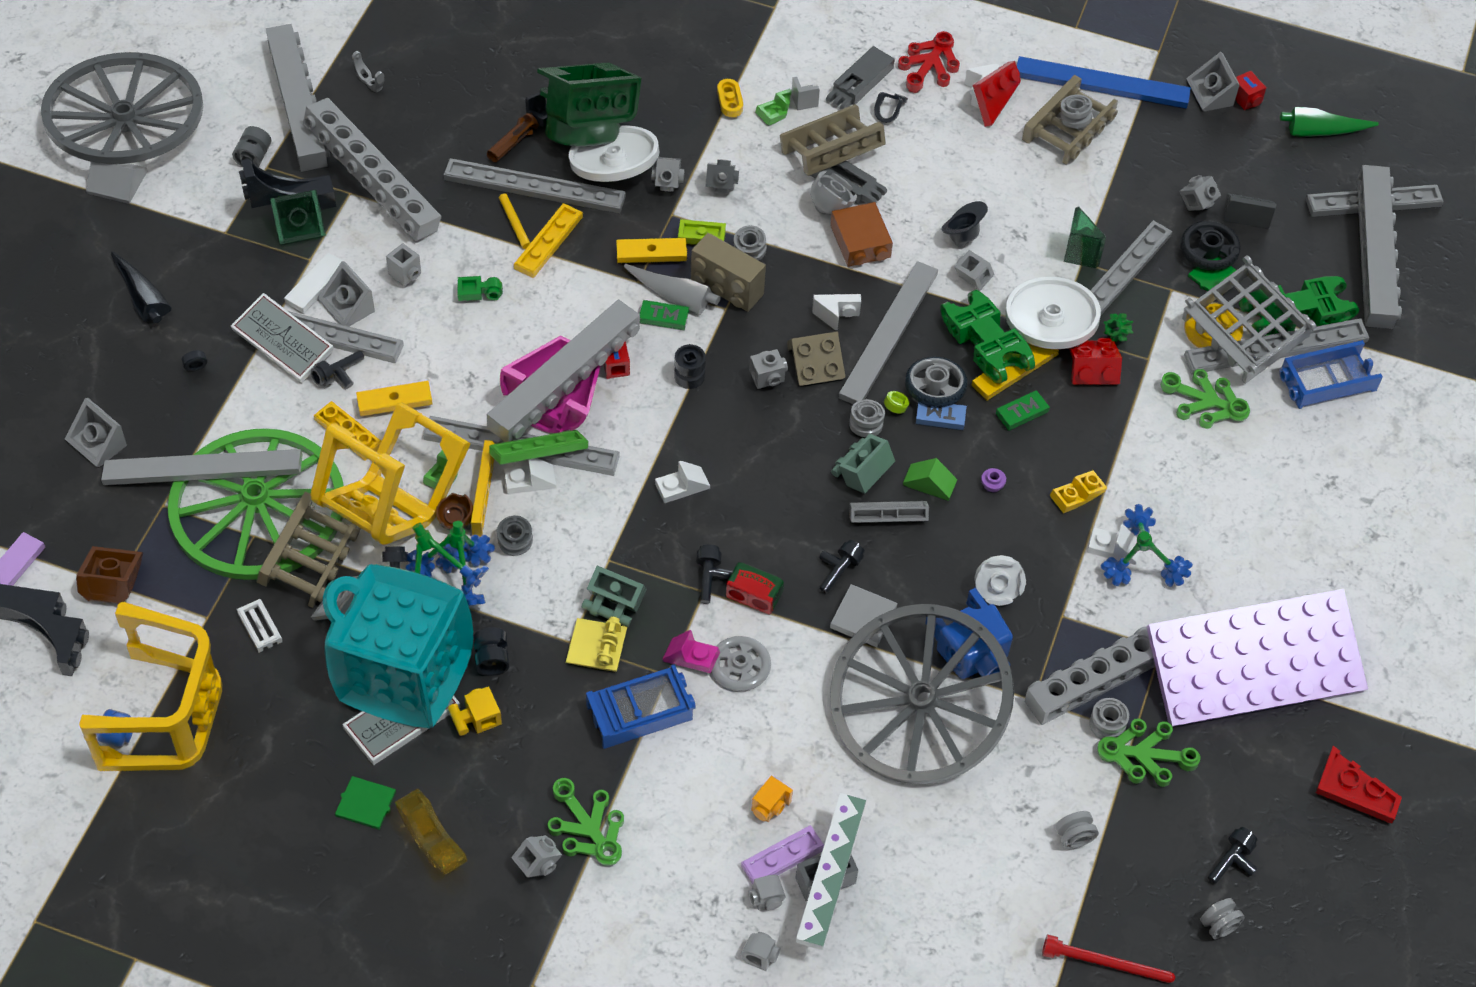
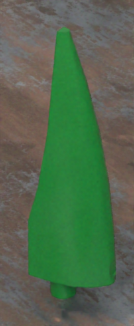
M1295 107L1290 113L1281 112L1280 121H1289L1291 136L1338 135L1378 126V122L1348 118L1316 108Z

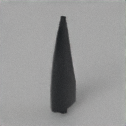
M111 251V256L131 295L135 310L143 322L152 320L154 323H159L162 320V316L171 311V306L140 271L118 254Z

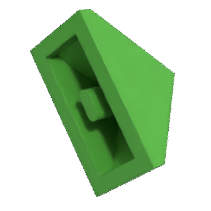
M937 458L911 464L903 486L949 501L957 479Z

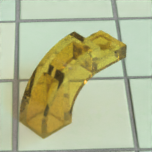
M418 788L395 802L410 834L434 868L437 867L446 875L468 861L465 853L453 841L440 823L431 802Z

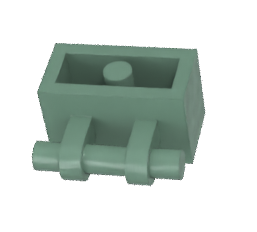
M869 433L865 439L861 438L858 443H853L849 447V452L835 462L836 466L831 470V473L835 477H839L842 474L848 487L865 494L890 468L895 459L888 441Z
M597 565L587 587L589 593L595 595L596 598L594 602L585 598L581 608L590 611V614L596 617L598 615L607 619L617 617L621 625L629 627L632 618L624 615V611L628 609L637 613L647 589L641 583ZM604 600L617 604L615 611L603 606Z

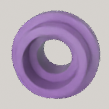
M991 468L982 474L981 481L986 490L997 492L1005 486L1006 476L1001 470Z

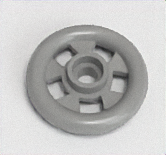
M734 636L716 645L719 647L720 654L711 673L714 679L723 687L734 691H747L758 687L768 677L771 670V659L767 649L759 641L746 636ZM736 646H739L741 651L730 653L729 650ZM752 650L755 651L759 656L754 660L752 659L751 655L748 654V652ZM720 659H728V667H720ZM743 660L744 663L738 664L736 661ZM752 667L759 669V672L754 677L749 674ZM730 674L741 675L740 681L730 679Z

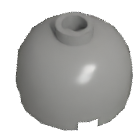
M822 171L815 178L810 191L816 210L821 214L832 215L834 210L851 207L857 198L856 194L853 196L851 193L853 187L839 175L832 173L829 176L825 175L827 171Z

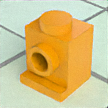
M771 775L752 798L751 811L759 820L769 822L774 815L779 816L786 805H790L793 789Z

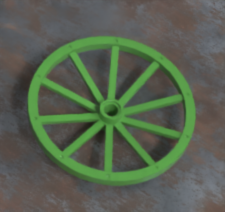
M250 429L231 433L214 440L194 455L219 454L225 450L227 453H237L234 447L256 442H270L267 451L277 450L280 443L301 449L310 455V457L302 461V472L318 462L321 447L311 440L289 431ZM334 461L330 473V479L334 488H327L326 492L344 486L340 471ZM297 474L278 475L266 483L264 482L267 476H257L256 479L241 477L244 482L243 485L224 479H204L198 481L238 494L180 508L181 498L189 480L174 481L168 499V517L177 543L184 553L196 564L224 577L257 580L262 565L243 566L255 513H260L275 544L279 534L267 508L270 507L290 518L293 510L274 499L301 498L304 492L311 494V489L272 490ZM239 503L195 545L185 534L180 517ZM247 509L234 564L216 560L202 552L214 538ZM332 511L330 517L342 522L343 517ZM304 519L301 524L317 533L319 537L330 542L337 533L336 530L327 526L324 528L310 519ZM309 544L300 553L314 559L323 549ZM282 558L279 563L281 569L288 573L303 566L289 558L286 560Z

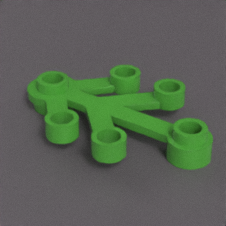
M1197 369L1193 374L1192 381L1196 385L1201 386L1203 391L1182 384L1180 376L1174 372H1167L1162 377L1160 385L1165 393L1172 394L1178 392L1199 400L1190 404H1180L1176 412L1179 419L1187 420L1192 413L1213 407L1222 409L1214 413L1204 412L1201 414L1200 426L1209 429L1213 426L1214 422L1228 418L1235 421H1243L1250 414L1249 404L1244 399L1236 398L1230 387V381L1226 378L1217 379L1214 390L1208 380V373L1203 369ZM1216 392L1223 394L1226 400L1219 398Z
M1134 719L1129 729L1117 738L1104 737L1100 740L1097 747L1098 754L1102 760L1116 762L1128 774L1129 780L1136 784L1144 780L1145 769L1155 778V782L1159 786L1165 787L1170 784L1172 779L1171 771L1166 768H1160L1153 760L1178 762L1180 768L1185 771H1194L1200 762V754L1194 748H1185L1182 751L1152 748L1160 741L1170 738L1173 728L1168 722H1160L1154 733L1138 745L1129 746L1126 744L1135 736H1142L1147 727L1142 719ZM1138 725L1142 730H1136L1134 726ZM1164 728L1168 731V733H1163L1160 731V729ZM1107 746H1111L1115 748V750H1109ZM1186 755H1190L1194 759H1188ZM1126 757H1135L1142 766L1133 765ZM1133 772H1139L1141 777L1134 776ZM1159 775H1165L1168 779L1162 780Z
M567 778L558 779L553 785V795L556 800L566 803L579 823L567 822L561 818L554 817L548 822L549 833L553 836L569 833L590 837L595 844L581 843L575 838L565 839L562 844L564 854L567 856H575L577 853L595 856L602 865L611 866L616 864L622 856V848L616 841L619 828L624 824L623 813L619 810H613L608 814L609 829L605 839L600 832L604 808L609 804V794L605 790H598L594 793V806L590 818L574 796L575 788L573 782ZM562 790L569 792L566 795L559 794ZM600 796L606 798L603 802H599L596 799ZM617 816L621 820L618 822H613L611 819ZM553 824H559L561 826L559 829L551 828ZM569 844H573L576 846L572 850L566 848V846ZM612 851L613 855L605 856L604 852Z

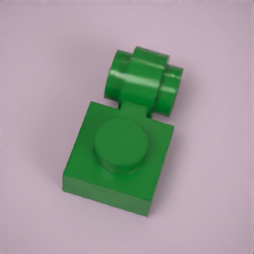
M481 276L458 277V301L482 300V293L489 300H498L503 294V284L497 277H490L485 282H482Z

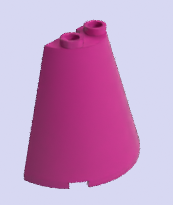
M560 335L504 366L500 373V386L503 396H508L571 340ZM598 365L592 370L586 380H581L570 394H565L553 409H548L536 424L530 426L548 433H560L566 430L573 431L578 428L589 414L600 366Z

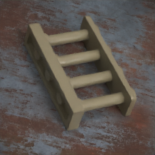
M1076 75L1025 124L1022 140L1028 144L1035 138L1040 137L1064 151L1062 163L1065 165L1072 159L1075 160L1079 156L1081 149L1084 146L1088 147L1096 134H1100L1107 122H1112L1118 113L1116 109L1118 100L1113 99L1105 106L1086 95L1080 89L1082 79ZM1071 95H1084L1092 101V108L1100 113L1095 119L1092 118L1091 123L1083 131L1077 128H1069L1057 117L1061 112V102L1064 98ZM1047 125H1054L1075 139L1068 144L1044 128Z
M856 104L780 134L782 153L787 155L797 151L802 155L804 173L808 176L886 145L884 125L880 122L869 126L863 124L860 121L859 107ZM851 128H855L857 130L850 134L844 132ZM834 135L837 137V139L830 142L825 140ZM814 143L818 145L810 150L806 148V146Z
M304 492L262 565L257 583L267 586L270 579L275 580L277 578L310 594L308 606L313 608L317 601L322 602L326 583L328 580L333 581L339 570L336 565L339 560L344 562L350 550L347 545L350 540L355 542L361 528L352 522L349 526L315 510V506L312 505L311 494ZM311 518L344 534L339 546L303 529L304 526L301 524L304 519L309 520ZM293 538L296 540L300 538L333 554L328 566L293 550V546L290 545ZM289 558L322 574L318 584L315 586L282 570L281 566H279L281 559L286 560Z

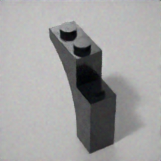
M251 159L241 160L243 170L239 171L242 185L246 184V186H242L245 200L250 199L251 208L274 204L275 209H280L282 218L337 207L330 175L306 179L285 178L264 171Z
M0 584V619L24 624L41 633L55 648L57 663L62 675L73 676L75 668L79 667L81 663L82 647L87 644L89 639V630L86 629L83 619L65 616L67 606L60 592Z

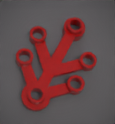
M938 32L931 41L910 43L908 45V54L910 56H901L899 58L898 68L903 71L909 70L911 65L923 63L918 72L910 73L907 76L906 87L910 92L917 93L923 88L924 78L932 66L938 75L937 84L941 87H947L950 84L951 77L946 73L939 57L942 52L947 59V71L950 73H957L959 71L960 62L955 58L952 51L954 39L949 32ZM933 49L930 53L920 54L922 50Z

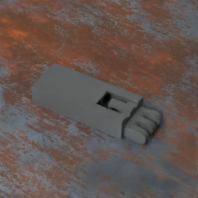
M872 46L834 82L833 90L827 95L826 101L830 103L833 101V105L836 107L840 105L841 110L858 103L894 69L895 58ZM862 80V82L857 87H855L856 81Z
M848 161L822 170L827 171L825 175L830 176L832 173H835L845 179L853 187L851 193L853 196L857 195L854 203L858 205L863 201L865 203H877L882 198V195L887 193V188L876 182V178ZM819 171V172H817V173H815V174H812V175H810V176H812L813 178H816L817 175H818L820 172H822V171Z

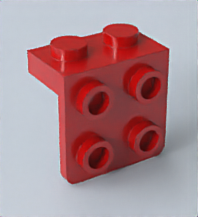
M1099 338L1097 341L1087 340L1080 345L1068 348L1073 358L1072 384H1120L1122 356L1114 341L1108 338Z

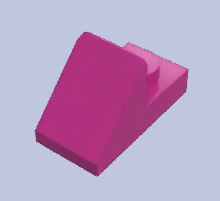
M688 630L672 638L663 657V662L711 673L720 650L717 646L695 641L692 631Z

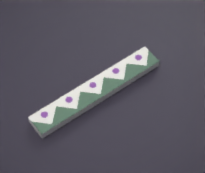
M843 793L839 795L796 937V943L820 950L824 948L865 809L866 800Z

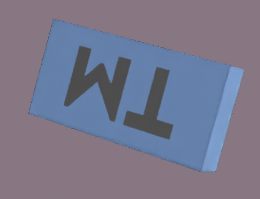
M918 402L916 424L964 430L967 406L952 404L946 407H933Z

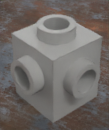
M657 158V167H652L651 180H655V186H660L662 191H674V188L679 187V183L684 182V169H680L681 159ZM665 171L671 173V178L665 176Z
M1195 176L1189 180L1187 186L1179 191L1188 211L1207 209L1213 206L1214 201L1221 196L1212 176Z
M776 349L750 356L749 371L757 389L784 382L788 366L785 358H781Z
M546 835L531 836L523 841L511 858L527 877L546 876L556 868L557 865L555 863L562 854L556 848L554 841Z

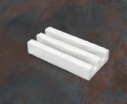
M261 599L237 609V613L259 653L266 646L271 648L273 643L277 642L279 644L282 642V637ZM254 608H259L273 636L269 637ZM248 611L263 638L262 641H259L245 612Z

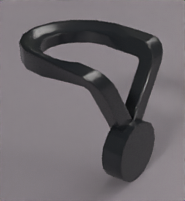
M880 92L874 107L876 118L884 123L893 122L899 115L902 103H907L908 98L896 93L892 95ZM885 97L898 101L895 112L890 118H884L880 114V106Z

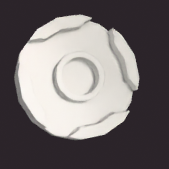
M1003 555L990 557L983 561L977 568L974 577L975 586L980 595L989 604L998 606L1012 603L1013 599L1019 594L1021 596L1026 585L1025 573L1019 562Z

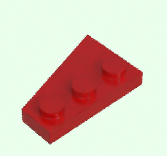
M1015 61L1005 63L973 84L985 127L993 125L1021 82L1020 73Z
M1333 746L1316 793L1392 824L1402 797L1376 777L1371 778L1360 769V765L1353 760L1352 762L1347 760L1340 754L1341 751Z

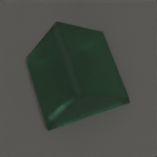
M316 190L270 198L280 244L326 236Z
M1079 206L1074 211L1063 262L1097 268L1100 265L1106 236Z

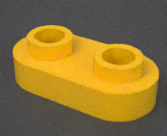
M733 79L721 80L717 86L721 111L727 117H737L743 112V99L739 84Z

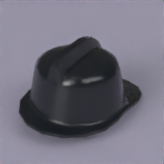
M975 201L962 206L942 226L941 230L943 233L949 234L957 247L962 248L979 236L980 221L988 212V206L982 201Z

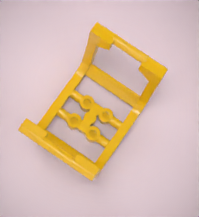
M403 402L396 405L377 452L355 439L356 435L338 424L329 425L325 431L311 489V500L322 508L327 507L365 530L371 534L375 541L382 545L414 534L415 532L412 527L417 523H421L424 529L436 518L437 505L447 496L470 447V442ZM416 423L442 437L439 445L448 460L428 505L398 487L405 465L390 456L401 430L412 428ZM350 448L372 461L369 471L361 480L326 492L337 450ZM367 491H371L380 498L378 500L376 497L371 495H365L364 493H366ZM394 505L412 516L413 519L407 521L400 517L398 511L393 509L392 506Z
M121 602L117 606L115 615L119 627L125 628L128 636L126 646L130 658L189 672L190 675L178 711L171 716L111 717L82 714L79 726L90 750L91 757L99 771L183 770L191 767L201 759L206 749L222 694V680L213 664L210 654L211 643L206 630L199 624ZM143 624L196 639L198 648L195 658H188L141 643L136 628ZM191 715L193 725L198 726L195 739H193L188 724ZM170 732L177 755H123L110 746H100L95 733Z

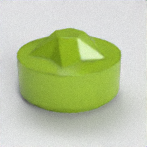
M890 391L884 399V405L890 411L902 414L906 411L909 400L900 392Z

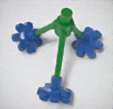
M1136 504L1134 507L1135 511L1129 508L1126 509L1124 514L1129 519L1124 520L1123 525L1131 528L1130 531L1134 535H1137L1139 531L1140 534L1137 536L1135 546L1125 558L1117 561L1114 557H1109L1101 564V569L1105 571L1104 576L1107 579L1113 578L1112 584L1115 586H1119L1121 581L1125 585L1129 584L1132 574L1131 570L1127 568L1129 561L1138 551L1151 550L1164 562L1166 569L1161 571V576L1163 579H1166L1165 583L1167 586L1172 587L1174 582L1177 586L1183 585L1184 579L1182 577L1188 578L1191 575L1189 569L1193 564L1189 560L1184 561L1182 556H1176L1174 561L1168 559L1152 542L1149 526H1154L1156 523V519L1150 517L1153 514L1152 508L1147 507L1143 510L1141 504Z
M461 521L453 523L450 534L439 544L442 548L447 544L457 548L459 561L463 566L471 561L473 566H479L481 559L484 563H488L491 560L488 553L495 550V546L488 543L490 537L486 535L481 537L473 535L470 539L466 535ZM435 548L422 555L420 574L428 577L432 576L431 572L435 569V565L431 561L438 553ZM416 550L408 553V562H410L406 565L408 571L413 572L415 570ZM464 550H466V552H467V558H466V559H465V555H464ZM462 575L463 585H461L468 605L485 604L483 594L476 595L472 592V589L467 594L464 592L466 578Z
M417 523L412 527L416 534L415 539L418 542L416 544V573L420 574L422 552L435 548L439 555V558L436 560L439 568L443 567L446 573H451L453 566L455 569H459V573L466 578V586L463 589L466 594L471 591L473 585L476 588L481 583L479 578L486 574L489 570L488 567L483 566L473 571L467 565L463 566L459 561L457 548L451 547L450 544L442 548L433 539L429 530H425L421 523Z

